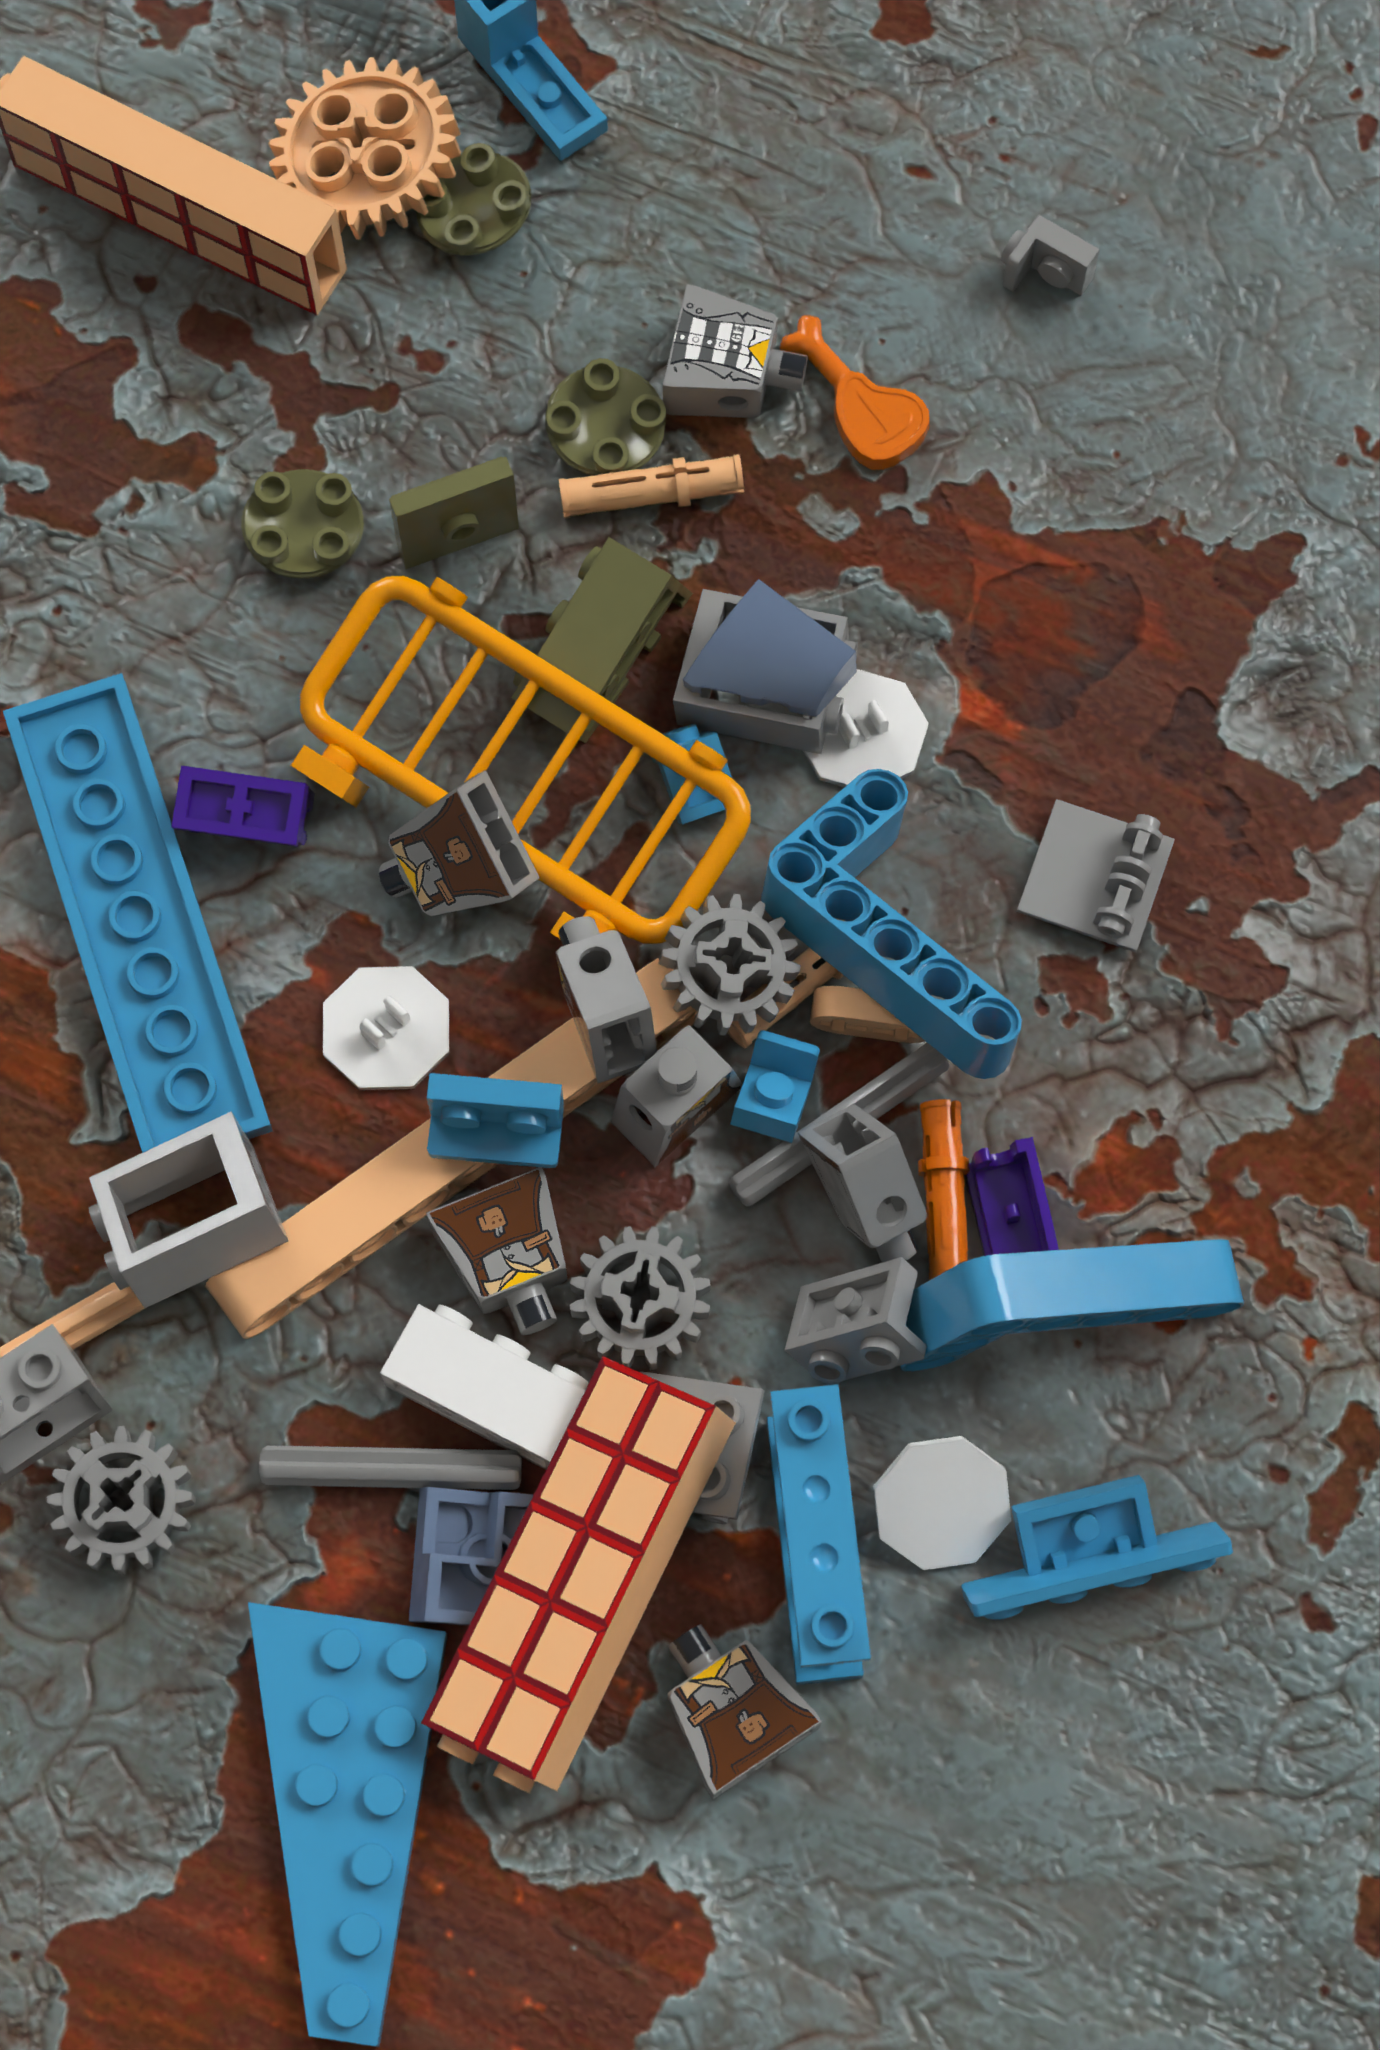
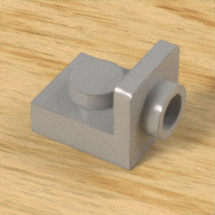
M1038 214L1026 233L1017 230L1012 235L1002 253L1001 262L1006 264L1003 287L1014 292L1032 267L1050 285L1057 288L1067 287L1082 296L1094 278L1100 249Z

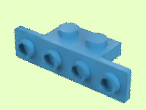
M1135 1475L1011 1506L1024 1568L961 1584L963 1598L975 1617L984 1616L988 1619H1005L1019 1614L1025 1605L1049 1600L1052 1603H1070L1085 1597L1089 1589L1113 1584L1117 1587H1134L1151 1580L1154 1573L1174 1568L1188 1572L1203 1570L1214 1565L1216 1558L1232 1554L1233 1548L1231 1539L1216 1522L1156 1535L1146 1483L1140 1475Z

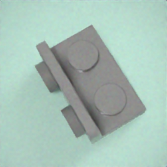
M903 1257L801 1286L785 1351L801 1364L812 1377L826 1385L840 1383L844 1380L892 1369L896 1366L924 1359L927 1345L905 1326L918 1271Z

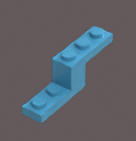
M454 0L459 40L560 161L608 131L607 117L538 36L536 0Z

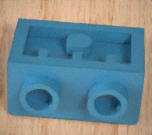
M429 1073L427 1102L431 1120L427 1150L430 1157L542 1168H555L558 1165L564 1112L562 1084Z

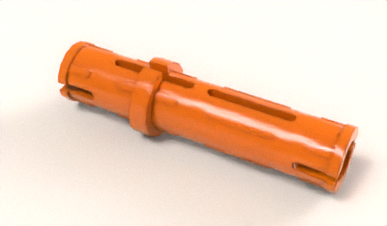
M950 1099L930 1100L920 1104L923 1128V1159L918 1160V1175L924 1177L926 1190L929 1280L962 1262L968 1261L964 1175L970 1172L969 1158L963 1156L961 1102L957 1100L951 1102Z

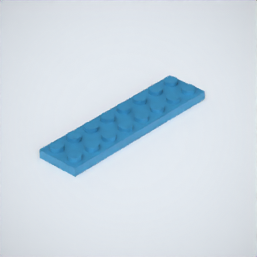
M120 673L3 710L142 1153L231 1111L248 1139L272 1132V1126L175 831L171 828L172 822L123 674Z

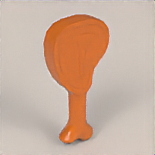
M813 315L802 316L798 320L797 331L782 337L781 351L807 355L808 360L834 387L836 426L844 445L858 463L870 470H885L899 464L912 455L924 442L930 428L929 410L924 401L916 394L905 389L877 386L863 373L851 371L823 340L819 317Z

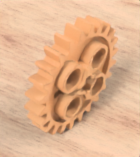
M369 57L362 72H356L350 60L345 61L344 76L336 78L327 68L322 70L324 85L317 88L313 84L304 82L302 86L307 99L304 102L288 99L286 104L292 118H277L274 122L281 137L269 140V146L275 156L269 164L276 179L336 208L340 233L346 225H349L356 240L362 238L366 225L372 224L380 237L385 236L387 221L393 218L401 227H408L406 212L413 208L417 212L426 215L428 209L423 198L427 194L443 198L445 193L438 178H455L456 175L450 159L461 156V150L455 138L460 135V129L447 96H441L434 79L424 82L419 68L415 66L403 75L398 60L395 59L387 65L384 72L379 70L374 57ZM391 171H396V172L392 173L391 175L385 176L386 174H388V173L391 172ZM335 172H338L337 174L328 177L329 175H331V174H333V173H335Z

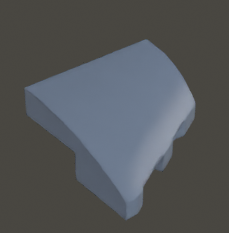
M758 579L704 646L683 678V683L686 688L694 693L701 694L703 688L740 695L741 702L759 706L768 703H779L790 712L817 717L857 672L856 651Z
M422 1487L419 1489L409 1622L470 1625L533 1497L532 1494L500 1491L489 1493L437 1487Z

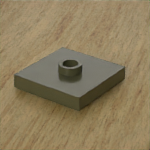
M506 456L498 457L392 495L389 498L398 552L405 569L519 529L514 474Z

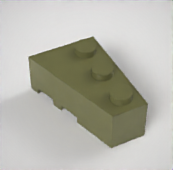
M608 537L602 548L594 547L583 561L578 573V578L582 582L570 602L562 600L552 612L545 629L550 635L537 656L607 700L615 703L629 684V679L626 678V675L642 649L651 653L661 639V634L654 629L672 602L683 608L693 593L668 572ZM517 672L513 680V684L517 686V689L511 697L515 701L529 682L527 678ZM541 687L527 706L529 710L569 733L581 712ZM591 720L579 740L586 743L599 724Z

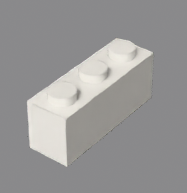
M418 1304L380 1372L385 1386L507 1450H516L522 1458L546 1470L589 1384L588 1381L563 1366L554 1364L549 1372L528 1361L527 1359L531 1354L530 1351L505 1336L496 1334L491 1342L470 1331L473 1322L447 1306L438 1305L435 1312Z

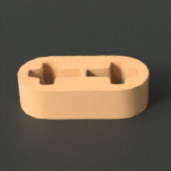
M822 986L814 991L810 1023L817 1029L836 1034L895 1042L920 1043L925 1041L862 989L844 986Z

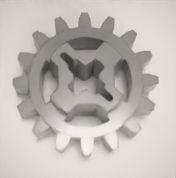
M733 894L727 908H721L714 895L708 896L703 904V915L688 906L680 918L684 928L671 925L665 940L675 948L663 949L659 957V964L666 968H672L673 971L665 975L661 986L663 990L678 989L681 994L673 1007L676 1012L686 1010L690 1006L697 1011L693 1026L700 1028L706 1023L708 1018L717 1020L719 1035L725 1036L732 1022L738 1021L745 1034L751 1033L756 1026V1014L770 1023L779 1013L775 1001L787 1004L795 990L784 981L795 980L800 972L801 965L793 961H787L786 958L794 953L798 944L796 939L781 940L778 934L786 922L783 917L776 918L769 923L762 918L765 910V903L762 901L754 905L751 911L742 909L740 894ZM719 927V934L711 942L699 941L697 945H691L702 933ZM750 935L756 938L763 946V948H760L756 944V942L750 937ZM722 955L732 957L733 967L739 969L737 974L727 973L726 963L720 960ZM695 981H700L712 997L703 992ZM762 983L768 984L765 990L758 996L740 1002V996L747 987L760 988Z
M631 1226L624 1227L623 1243L616 1246L605 1235L599 1238L602 1254L599 1259L585 1253L580 1257L581 1267L588 1274V1277H571V1291L584 1296V1299L570 1304L571 1317L579 1319L588 1318V1321L579 1329V1337L583 1342L599 1337L601 1340L597 1349L598 1358L601 1359L602 1356L607 1358L616 1350L621 1352L622 1365L629 1368L632 1366L635 1356H644L649 1369H657L658 1353L666 1351L671 1358L678 1361L682 1358L679 1340L683 1337L688 1341L697 1343L701 1338V1331L692 1320L709 1319L710 1305L696 1300L697 1297L709 1293L711 1286L708 1278H693V1275L701 1267V1258L696 1254L682 1259L680 1255L683 1248V1239L679 1236L672 1239L667 1246L659 1244L657 1227L650 1228L645 1240H636ZM635 1259L632 1266L618 1275L608 1273L621 1262ZM660 1263L668 1267L677 1276L682 1285L683 1292L679 1291V1287L667 1285L659 1273ZM647 1274V1284L651 1300H646L643 1310H639L637 1321L633 1323V1308H631L629 1296H635L638 1287L642 1286L644 1275ZM597 1304L602 1305V1309L614 1311L621 1322L620 1334L605 1323L598 1311ZM663 1321L674 1323L665 1332L654 1337L645 1338L646 1332Z
M117 1426L114 1442L106 1443L97 1431L90 1433L92 1450L84 1454L80 1449L71 1446L67 1450L70 1458L75 1463L71 1471L54 1469L52 1476L64 1486V1489L61 1493L47 1496V1504L54 1509L63 1511L64 1515L55 1519L51 1523V1527L58 1535L73 1532L65 1549L75 1557L89 1548L87 1565L98 1571L104 1565L106 1559L111 1558L114 1570L119 1575H126L129 1559L135 1557L148 1570L153 1567L151 1551L159 1546L163 1551L171 1555L176 1551L173 1542L168 1537L173 1529L186 1532L190 1530V1523L179 1514L180 1508L195 1505L196 1497L192 1492L179 1490V1486L186 1483L192 1477L186 1466L169 1468L178 1453L170 1444L154 1452L156 1437L150 1431L144 1430L136 1443L132 1442L129 1431L125 1426ZM120 1458L137 1459L128 1468H106L103 1465L106 1462ZM86 1481L90 1485V1504L81 1513L83 1516L81 1519L79 1497ZM162 1481L165 1490V1501L162 1513L158 1519L153 1515V1495L161 1488L159 1483ZM118 1488L126 1494L129 1493L131 1500L134 1502L131 1509L126 1512L121 1508L115 1507L113 1501L109 1498ZM116 1532H137L141 1536L125 1543L102 1541L103 1539L108 1541Z

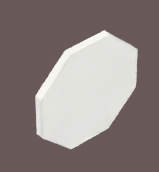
M857 669L855 675L836 695V697L844 698L842 717L839 719L840 726L837 734L826 733L821 754L808 751L803 752L819 780L841 787L847 786L858 775L872 769L888 770L903 779L914 773L929 723L904 682ZM803 715V718L809 719L810 717L809 715Z
M413 966L358 968L323 1002V1056L359 1090L414 1089L449 1055V999Z
M963 1436L908 1443L873 1486L879 1538L922 1570L976 1563L1011 1521L1005 1467Z

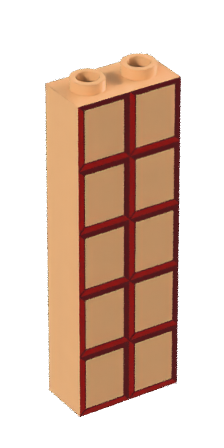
M26 56L21 58L11 74L7 73L0 79V128L13 166L318 316L347 270L336 208Z
M602 1356L421 1724L443 1734L437 1745L438 1748L472 1765L479 1753L498 1762L493 1776L527 1793L531 1792L535 1781L558 1791L734 1428L735 1422L711 1403Z

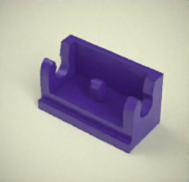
M181 765L171 828L298 847V845H304L307 840V832L304 831L306 812H310L313 809L315 793L306 783Z
M1033 1137L1015 1140L1009 1146V1150L1001 1153L990 1154L988 1148L976 1151L973 1154L971 1163H969L970 1172L965 1177L983 1256L1059 1250Z

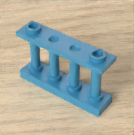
M839 1385L770 1391L773 1416L767 1417L766 1423L796 1685L863 1678L862 1661L871 1660Z

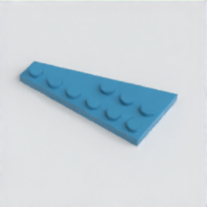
M248 1602L308 2035L379 2047L432 1729L421 1724L440 1685L448 1634L446 1631Z

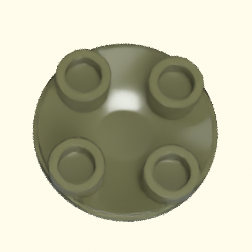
M475 143L466 147L461 156L450 159L456 172L455 178H438L445 193L443 198L427 194L423 199L428 213L423 215L416 211L417 221L424 236L437 248L456 255L481 254L506 243L522 227L531 207V187L521 167L508 157L495 153L488 144Z
M598 358L590 361L585 368L570 374L555 388L546 408V432L558 456L569 466L582 473L595 476L618 471L635 470L641 468L652 459L662 443L666 426V407L656 390L643 377L629 369L617 366L609 359Z
M308 469L291 470L283 473L272 471L261 475L255 482L254 492L247 500L242 514V534L252 556L268 570L291 578L318 577L342 566L358 548L364 529L362 508L352 491L351 483L341 474H327Z

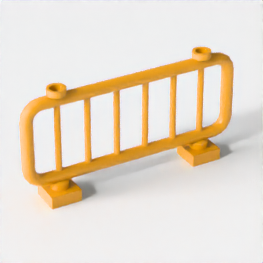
M387 576L373 582L360 595L307 677L300 693V713L306 727L328 746L323 754L320 755L306 745H303L291 766L355 808L369 789V786L353 776L359 766L425 808L430 807L447 795L448 792L415 772L414 769L489 654L527 678L529 682L464 782L488 769L540 687L578 710L581 714L513 818L512 823L518 834L591 720L633 745L631 751L559 862H556L522 839L521 841L540 877L538 880L586 910L583 916L592 917L600 933L616 930L626 937L643 944H660L666 942L665 937L671 925L684 928L680 919L684 910L688 906L697 911L699 910L744 840L751 823V805L744 789L733 778L722 772L728 760L698 740L694 742L690 750L685 749L467 612L462 606L468 597L439 577L435 578L430 588L420 581L406 576ZM393 600L406 602L424 613L426 617L351 731L327 714L324 707L325 697L380 610ZM438 622L478 648L405 762L401 763L365 740L363 736ZM643 753H646L686 780L616 889L609 896L570 871L569 868ZM698 786L723 803L726 810L725 822L669 910L657 919L642 917L621 902L693 790ZM563 911L550 933L560 939L559 929L566 922L575 918Z

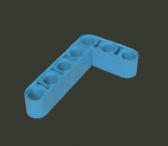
M882 769L867 770L853 779L775 846L769 856L761 901L765 903V910L773 919L783 917L786 921L783 927L963 1072L981 1079L997 1077L1008 1067L1021 1030L1022 1019L1019 1010L1007 998L855 879L857 875L892 846L898 838L908 797L906 784L898 775ZM884 957H889V958H892V959H894V960H888V959H886V958H884ZM931 995L939 996V997H941V998H943V999H945V1000L936 999V998L932 997ZM980 1034L990 1036L995 1040L986 1039L980 1036Z
M1225 1239L1008 1253L988 1255L962 1262L914 1289L905 1326L927 1345L924 1359L900 1365L901 1370L919 1371L949 1364L1006 1334L1198 1319L1232 1312L1244 1306V1301L1230 1242Z

